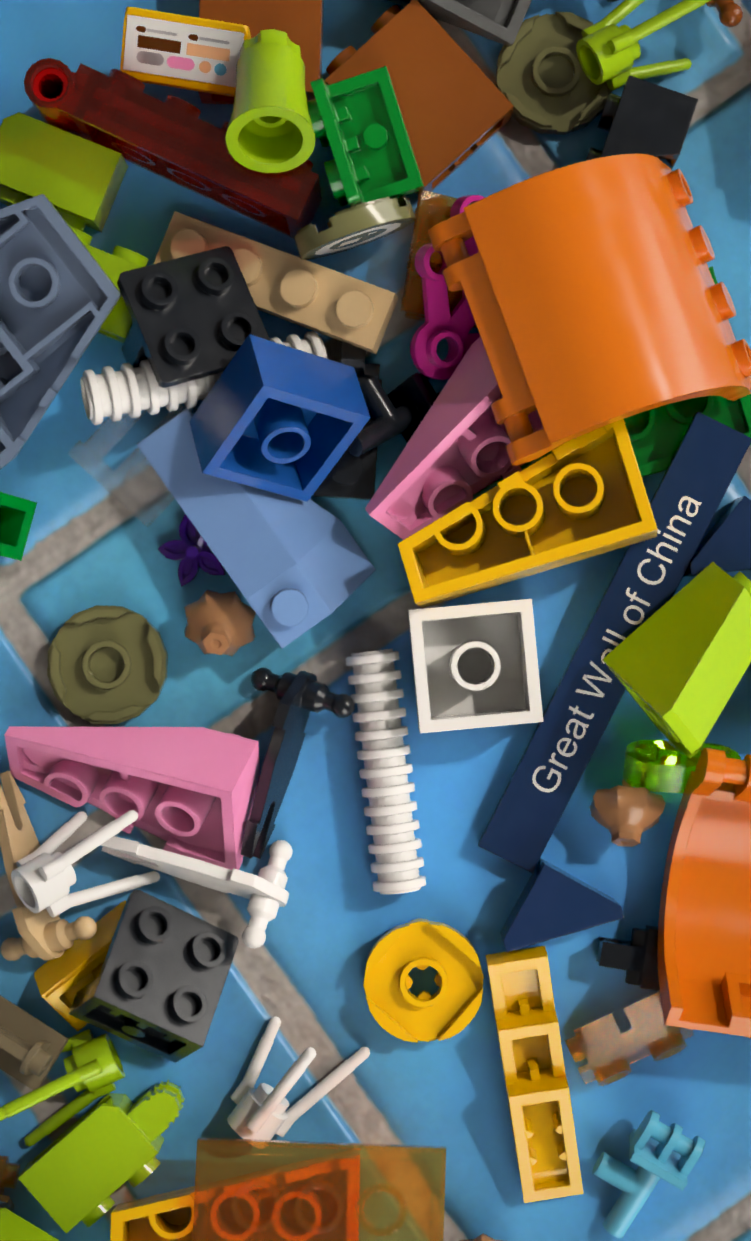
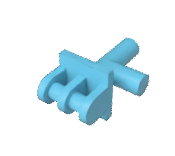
M653 1110L647 1113L638 1129H633L629 1135V1159L639 1165L637 1170L603 1152L597 1159L592 1174L623 1191L602 1223L604 1229L617 1238H623L660 1178L682 1191L688 1184L687 1176L698 1161L705 1146V1140L698 1136H695L692 1140L682 1134L683 1128L676 1123L671 1124L669 1127L660 1122V1114Z

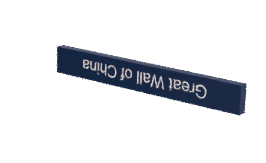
M695 412L650 501L658 528L657 537L627 547L543 713V722L538 723L478 842L479 847L533 873L626 690L602 659L673 597L751 444L750 437L700 412Z

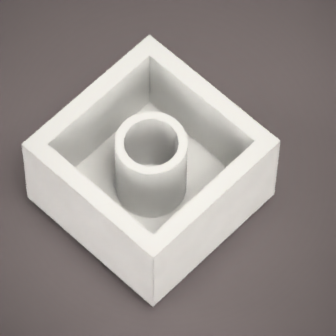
M532 599L408 610L420 734L543 722Z

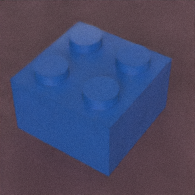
M249 334L189 422L202 473L308 502L369 421L370 415L354 367Z

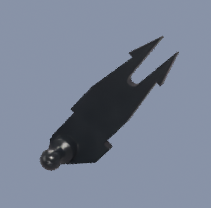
M262 667L255 670L251 675V682L255 689L274 692L280 701L272 726L275 728L263 763L250 819L247 820L241 855L251 859L253 856L261 859L276 824L274 822L306 734L304 730L310 711L319 713L325 709L333 712L340 718L348 717L354 711L355 704L349 695H338L330 692L326 684L317 681L315 674L306 671H300L297 675L286 672L280 676Z

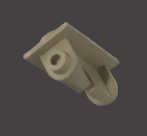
M0 995V1069L30 1089L35 1090L41 1087L69 1039Z

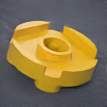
M417 918L408 923L395 926L375 943L366 960L363 986L369 1010L378 1024L396 1038L418 1043V1041L429 1042L436 1039L441 1041L451 1038L461 1032L472 1021L482 1002L484 976L475 948L462 933L445 923ZM431 966L438 971L434 981L439 986V989L433 995L423 990L416 996L409 991L413 980L408 973L413 968L417 967L423 971Z

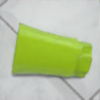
M275 29L260 30L259 34L251 39L244 40L242 44L240 58L236 65V89L233 111L225 138L227 149L235 161L250 170L262 173H280L300 166L312 154L316 141L308 112L305 90V65L301 58L300 46L290 41L286 32Z

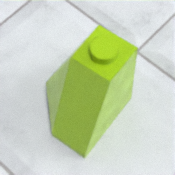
M711 562L602 659L657 729L689 760L701 749L751 663V580L740 571L731 577L714 562Z

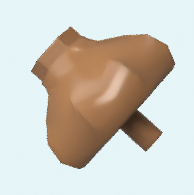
M206 590L199 600L184 607L187 618L184 630L185 637L196 643L204 654L233 656L240 647L252 642L255 638L252 624L256 612L253 608L241 602L235 591L218 593Z
M623 779L622 786L618 785L611 789L597 790L593 796L590 811L591 816L609 830L612 836V843L617 846L634 847L640 844L642 833L659 822L666 803L662 795L651 793L646 787L634 788L633 779Z

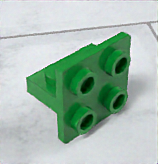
M386 66L328 86L323 78L310 82L315 99L307 101L308 112L316 139L319 138L323 148L331 147L334 159L324 162V167L335 199L338 198L341 206L349 204L353 207L384 197H390V199L399 198L425 189Z

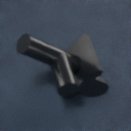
M417 372L389 394H386L376 377L361 384L360 387L368 411L374 420L363 427L347 450L353 456L358 457L399 434H402L408 443L440 394V392H435L429 382L431 378Z

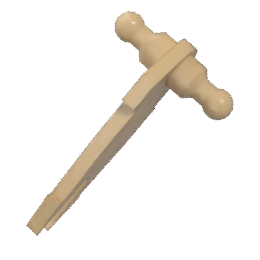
M6 771L0 773L2 787L0 784V847L5 871L17 907L12 909L18 932L22 937L7 938L2 942L0 950L3 958L8 961H16L23 955H28L31 958L39 957L44 961H49L61 957L66 949L73 946L75 940H89L97 931V926L94 919L89 916H81L74 922L69 923L65 919H60L59 915L52 918L46 909L39 913H33L17 895L12 884L11 872L18 868L16 865L17 861L34 852L40 844L24 807L26 801L11 772Z

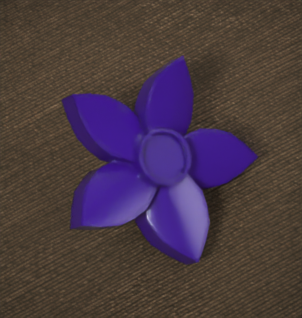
M185 514L179 526L181 540L168 541L158 548L159 552L166 558L175 561L181 560L178 567V578L181 587L195 579L199 568L210 575H226L225 569Z

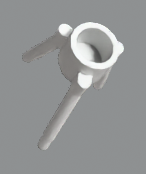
M129 810L65 853L56 852L52 854L87 820V814L84 811L76 813L34 852L16 862L18 868L11 872V880L23 904L33 913H39L46 909L49 915L54 918L71 907L158 882L160 874L157 871H151L69 894L70 886L74 885L77 881L71 864L138 819V813L135 810Z
M271 1017L242 1082L230 1096L237 1106L227 1118L228 1124L240 1137L259 1148H265L275 1134L284 1137L299 1117L370 1056V1049L368 1047H361L286 1111L289 1107V1102L285 1096L315 1058L316 1050L312 1047L306 1048L275 1088L266 1083H260L257 1089H255L256 1081L281 1025L279 1017Z

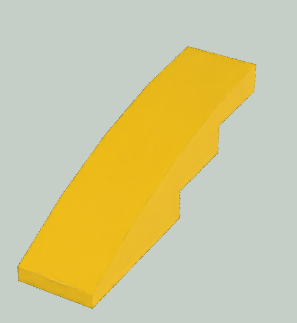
M545 946L485 955L524 1203L584 1194L570 1091L565 1073L559 1023L555 1011Z

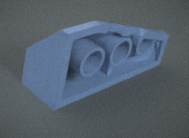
M184 409L136 445L250 606L283 649L332 614L376 569L341 520L311 499L306 502L202 473L189 422L194 414L188 409Z

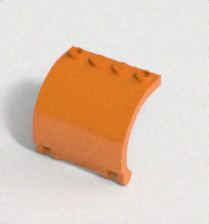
M648 154L612 155L548 171L463 208L464 212L440 222L428 230L434 251H441L447 268L442 273L448 290H464L503 398L491 404V408L497 424H504L511 442L506 446V450L512 465L533 461L567 441L621 419L660 406L704 396H721L735 401L751 394V349L744 338L739 341L735 339L728 320L736 316L732 298L723 282L714 283L707 262L715 259L713 248L703 227L699 225L693 228L685 206L693 203V196L689 185L680 169L672 171L669 166L655 156ZM474 236L479 252L469 256L465 241ZM537 409L543 429L534 432L528 415Z
M704 748L699 757L695 772L691 771L679 805L666 858L658 922V978L664 1025L751 1038V755L749 754L741 760L726 757L724 750Z

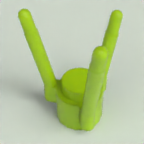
M624 0L601 21L582 30L583 38L578 40L576 44V52L582 70L592 83L599 85L607 82L609 89L613 91L625 85L629 75L643 80L690 69L692 63L688 58L668 60L633 68L632 66L634 60L638 59L641 54L639 40L700 8L711 0H683L632 29L627 25L619 27L616 25L645 0Z
M87 1029L72 1037H68L69 1040L62 1052L72 1051L73 1055L63 1059L67 1074L0 1107V1121L71 1087H74L77 1092L87 1089L24 1138L26 1146L35 1145L94 1100L116 1090L114 1082L125 1078L121 1060L107 1033L94 1038L91 1030Z

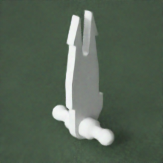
M116 836L101 844L103 846L101 851L133 864L137 863L194 884L250 899L247 911L251 917L248 927L242 933L243 943L249 948H259L264 944L266 940L265 930L268 922L276 918L279 907H285L289 898V892L285 890L288 877L284 870L287 861L292 857L293 850L292 846L285 840H277L271 844L268 864L259 869L258 875L234 868L230 870L192 857Z

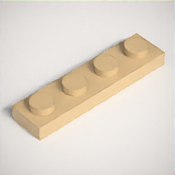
M174 211L153 264L228 246L234 253L257 310L377 354L399 299L396 293L311 261L301 260L300 257Z

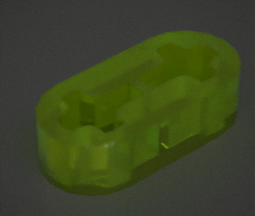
M638 740L631 742L626 747L623 778L626 783L635 788L646 787L652 792L684 793L691 771L695 772L699 757L704 748L724 750L728 758L741 759L738 752L729 747L704 743L699 752L689 760L670 741Z

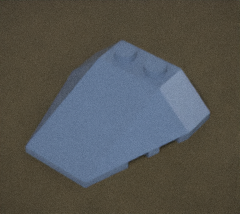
M44 194L0 209V470L17 457L122 295Z

